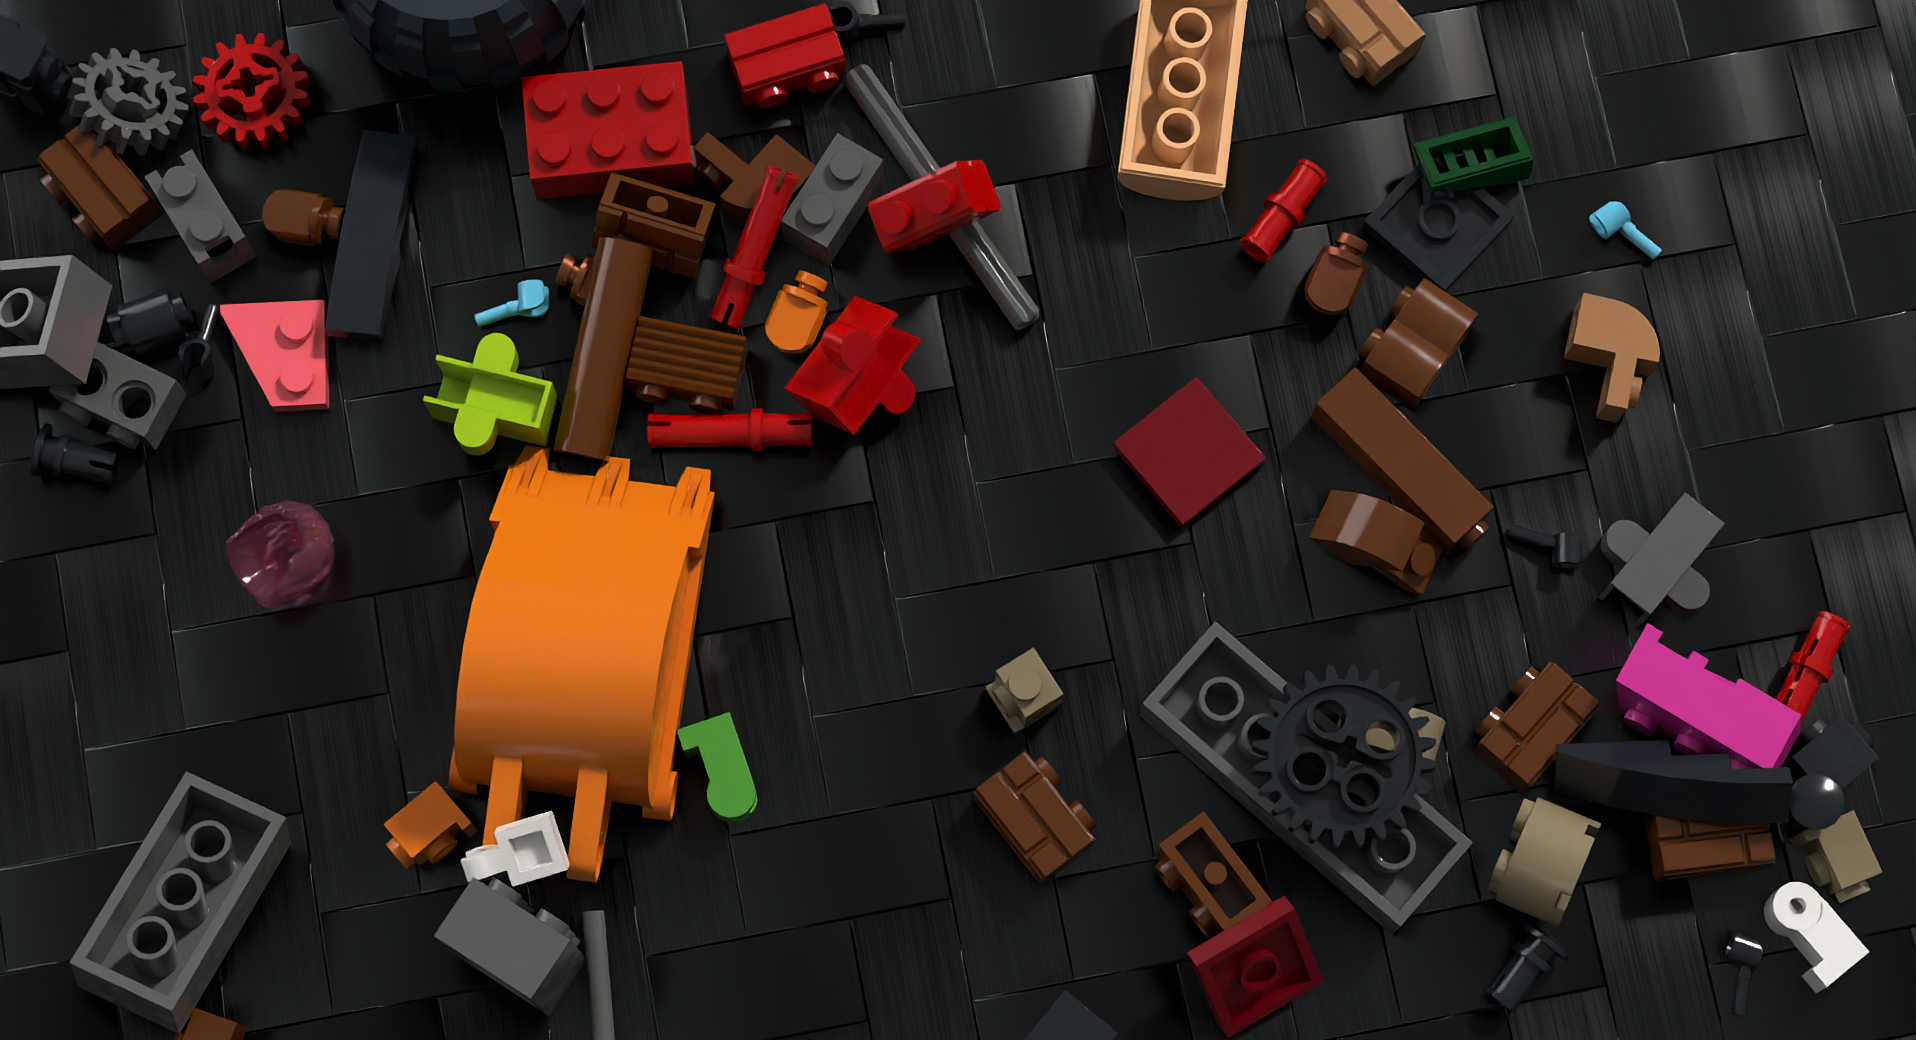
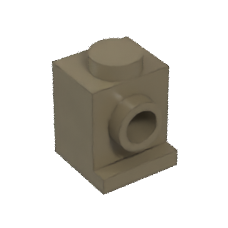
M1034 647L996 670L995 681L985 687L1014 735L1059 708L1063 699V692Z
M1854 810L1841 815L1835 824L1826 829H1807L1790 839L1794 849L1805 845L1809 854L1805 856V864L1812 880L1818 887L1824 886L1828 896L1835 894L1839 904L1870 891L1867 880L1882 873Z

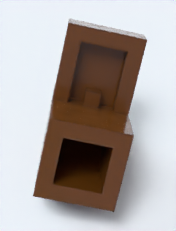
M708 132L694 146L696 164L698 166L696 169L697 174L714 190L720 192L723 188L726 189L720 196L723 214L743 224H746L767 165L781 168L774 188L775 191L779 190L786 170L800 178L795 185L784 215L816 167L777 134L749 165Z
M1331 490L1309 536L1310 539L1343 563L1373 567L1407 593L1423 595L1444 549V546L1422 531L1425 523L1409 512L1372 496L1339 490Z

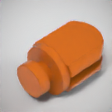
M801 270L798 271L794 280L799 283L798 287L787 284L783 285L782 290L778 291L765 322L766 335L773 346L782 353L792 355L804 353L812 347L826 316L828 302L817 296L818 292H825L828 282Z

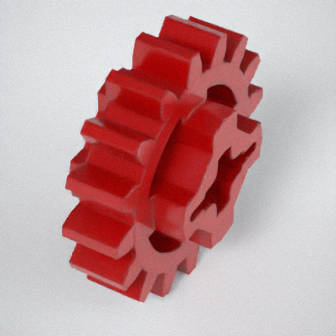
M258 33L254 44H247L242 34H237L235 38L236 47L230 50L221 42L216 44L220 55L216 61L207 57L201 59V63L208 74L207 76H194L193 83L197 90L202 93L193 97V102L198 111L204 112L200 118L206 128L211 130L217 127L216 134L221 142L227 143L236 135L239 147L242 150H247L251 139L257 138L262 148L267 149L269 148L270 135L276 133L279 138L286 141L289 139L285 126L289 122L302 126L304 123L297 108L311 106L312 101L308 93L303 91V89L311 86V81L306 71H300L304 65L297 53L288 55V49L284 41L279 39L269 48L268 41L263 33ZM257 62L267 63L274 67L266 69L257 64ZM253 86H256V87H255V94H256V95H254V96H252V97H249V95H250V90H249V88H251V87H253ZM240 114L247 118L248 122L236 120L230 116Z

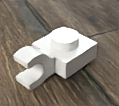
M552 811L497 827L494 835L498 844L485 845L466 851V858L461 859L468 882L473 877L480 880L507 871L512 887L566 871L570 865Z

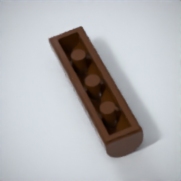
M599 238L553 449L556 452L609 462L626 383V372L654 253L650 247L616 238Z

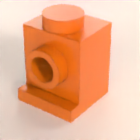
M437 781L432 783L383 824L393 835V838L386 843L387 847L406 869H409L415 863L420 866L427 859L432 864L442 859L457 845L458 841L454 837L462 830L469 838L478 832Z

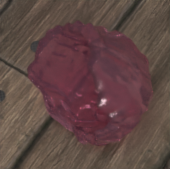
M285 500L262 507L257 514L252 515L226 540V554L234 574L239 578L243 588L247 589L250 595L255 597L257 602L265 608H276L283 602L294 600L307 594L322 584L328 577L334 563V538L329 530L328 522L311 505Z

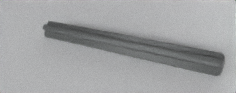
M861 64L845 75V86L913 182L930 173H936L940 167L871 68L866 64ZM976 221L949 233L1014 329L1022 330L1034 323L1039 318L1038 307L980 224Z

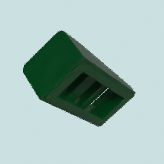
M1515 116L1418 142L1413 146V151L1431 193L1525 180L1530 178L1534 160ZM1502 149L1504 157L1497 158L1494 150ZM1482 151L1486 162L1478 163L1474 152ZM1463 154L1467 167L1459 168L1454 155ZM1443 156L1449 172L1439 174L1433 157Z

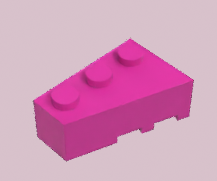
M1647 623L1616 679L1619 714L1624 716L1623 721L1629 727L1642 734L1653 736L1656 731L1674 740L1673 746L1684 755L1729 753L1732 769L1781 768L1801 731V714L1740 678L1737 679L1736 683H1733L1704 669L1709 659L1695 651H1692L1688 659L1665 647L1658 642L1663 632Z

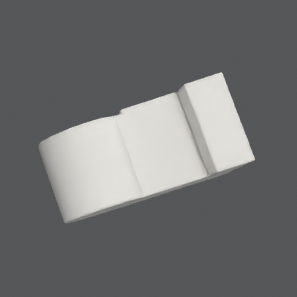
M1789 882L1772 893L1766 900L1764 916L1769 928L1779 935L1788 937L1813 966L1802 977L1815 993L1828 987L1869 953L1867 948L1829 904L1808 884Z

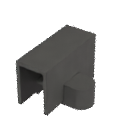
M1686 492L1651 534L1630 520H1619L1613 523L1603 535L1600 546L1605 558L1619 568L1620 572L1601 593L1599 598L1603 601L1612 589L1616 588L1641 608L1644 612L1633 624L1636 628L1648 618L1660 602L1678 615L1688 616L1694 614L1707 602L1710 588L1707 580L1694 570L1691 564L1725 523Z

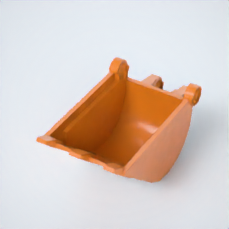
M526 445L515 465H509L489 518L495 533L476 587L463 644L456 700L455 747L450 764L449 790L450 792L477 795V784L490 786L482 846L498 844L494 835L497 827L524 819L529 791L576 797L568 852L570 865L567 870V878L597 882L613 802L642 806L643 818L671 821L673 817L678 785V772L673 771L678 740L677 730L680 727L715 492L709 491L711 470L686 467L677 487L629 481L630 459L610 457L609 462L603 461L596 476L548 470L550 449Z

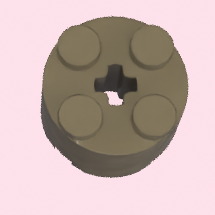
M1539 797L1536 802L1524 798L1509 840L1517 843L1514 853L1505 849L1502 850L1490 879L1491 882L1488 890L1497 894L1495 901L1558 927L1601 823Z

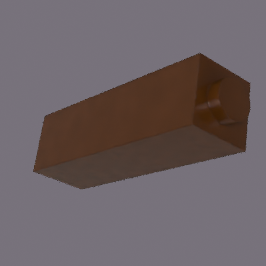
M1356 367L1316 403L1311 418L1401 509L1425 523L1422 530L1444 546L1443 552L1446 555L1459 544L1465 550H1468L1490 529L1484 521L1494 506Z

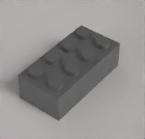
M186 771L71 959L70 966L78 987L180 1034L291 845L287 818Z

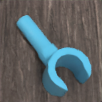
M1616 201L1608 202L1590 215L1589 222L1592 228L1602 238L1607 239L1619 230L1625 238L1630 240L1652 260L1661 252L1662 249L1630 222V214L1622 203Z
M541 280L519 282L518 300L510 301L475 314L477 325L481 327L517 315L541 317L549 308V289L544 286Z

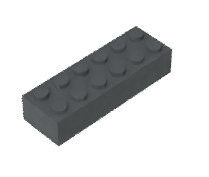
M1215 621L1142 703L1139 716L1390 934H1393L1402 926L1473 842L1416 793H1412V795L1422 806L1421 810L1415 815L1400 809L1406 826L1401 831H1398L1385 822L1386 839L1381 843H1378L1370 832L1366 831L1364 845L1360 849H1355L1349 835H1344L1339 847L1332 849L1329 833L1322 832L1319 838L1311 844L1308 843L1310 826L1304 823L1297 830L1290 833L1288 827L1293 815L1286 811L1281 815L1273 817L1270 813L1279 799L1276 795L1260 797L1258 794L1259 790L1270 780L1269 776L1252 774L1253 766L1261 761H1265L1266 756L1251 751L1254 741L1267 740L1269 738L1256 728L1259 719L1276 721V718L1267 709L1271 698L1285 704L1288 703L1282 691L1287 682ZM1317 709L1313 712V721L1319 730L1326 733H1334L1341 729L1320 710ZM1300 735L1296 737L1297 743L1302 746L1326 750L1311 742L1305 736ZM1341 745L1337 752H1333L1338 756L1336 765L1345 769L1351 761H1354L1350 758L1351 748L1346 745ZM1303 759L1293 764L1294 776L1302 784L1311 786L1321 782V770L1313 761ZM1363 763L1366 767L1379 773L1380 776L1385 778L1391 777V771L1387 768L1370 766ZM1354 780L1347 784L1346 791L1351 802L1363 807L1374 803V790L1368 783Z

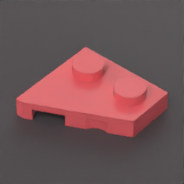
M325 300L220 305L221 315L275 412L329 409L328 336H326L325 332L328 305Z

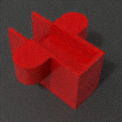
M854 296L838 319L826 328L821 341L784 389L807 412H812V417L855 435L876 406L894 414L904 413L910 408L915 398V386L901 368L922 340L917 336L891 326L898 317L897 312Z

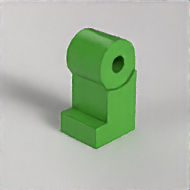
M730 712L678 729L677 733L686 759L700 754L702 756L710 780L707 789L708 803L715 817L729 824H738L749 819L756 810L758 802L757 792Z

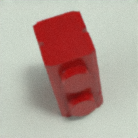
M825 3L724 35L727 54L746 107L756 103L760 108L774 107L785 102L789 97L788 93L807 87L810 92L825 91L834 87L839 82L838 77L846 75L844 53Z
M982 160L955 161L938 169L936 173H930L868 202V211L882 248H884L886 253L917 249L1000 211L1001 204L986 165Z

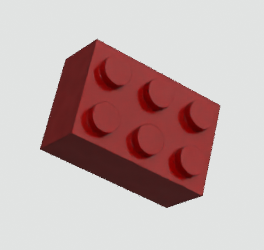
M682 61L521 77L530 180L537 199L604 193L612 172L660 187L696 184L687 86Z

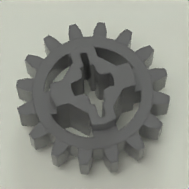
M111 48L107 60L95 52L91 54L88 65L84 63L78 65L67 93V98L72 100L69 114L74 117H83L79 126V130L82 133L93 130L98 133L97 145L102 146L110 140L116 143L117 153L123 154L127 145L134 146L137 153L141 156L146 154L149 144L162 151L168 139L176 140L188 111V105L183 103L186 89L184 87L172 86L176 77L174 71L160 73L157 70L159 65L158 59L153 58L146 64L140 61L139 52L136 50H132L129 58H122L116 48ZM94 89L98 91L97 97L95 95Z

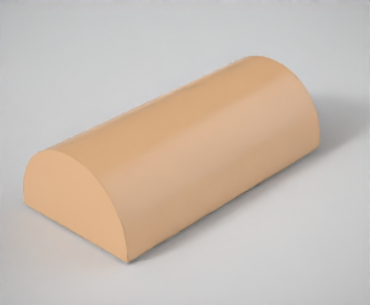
M1140 0L1117 174L1119 182L1125 187L1156 198L1183 201L1209 199L1218 196L1224 191L1248 0Z

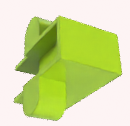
M501 333L485 336L477 347L473 363L436 355L435 360L442 372L443 380L438 397L433 398L424 395L423 402L433 419L454 424L455 437L460 447L466 453L483 455L489 452L496 442L497 435L547 447L560 402L552 382L516 373L519 356L514 343L508 336Z

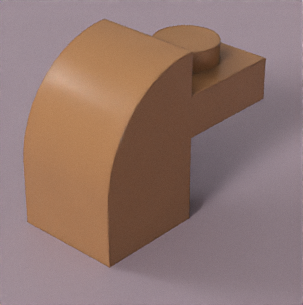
M1583 293L1573 310L1564 358L1606 368L1596 418L1617 423L1627 408L1635 409L1642 386V377L1634 376V374L1649 377L1659 363V342L1650 322L1634 307L1618 300Z

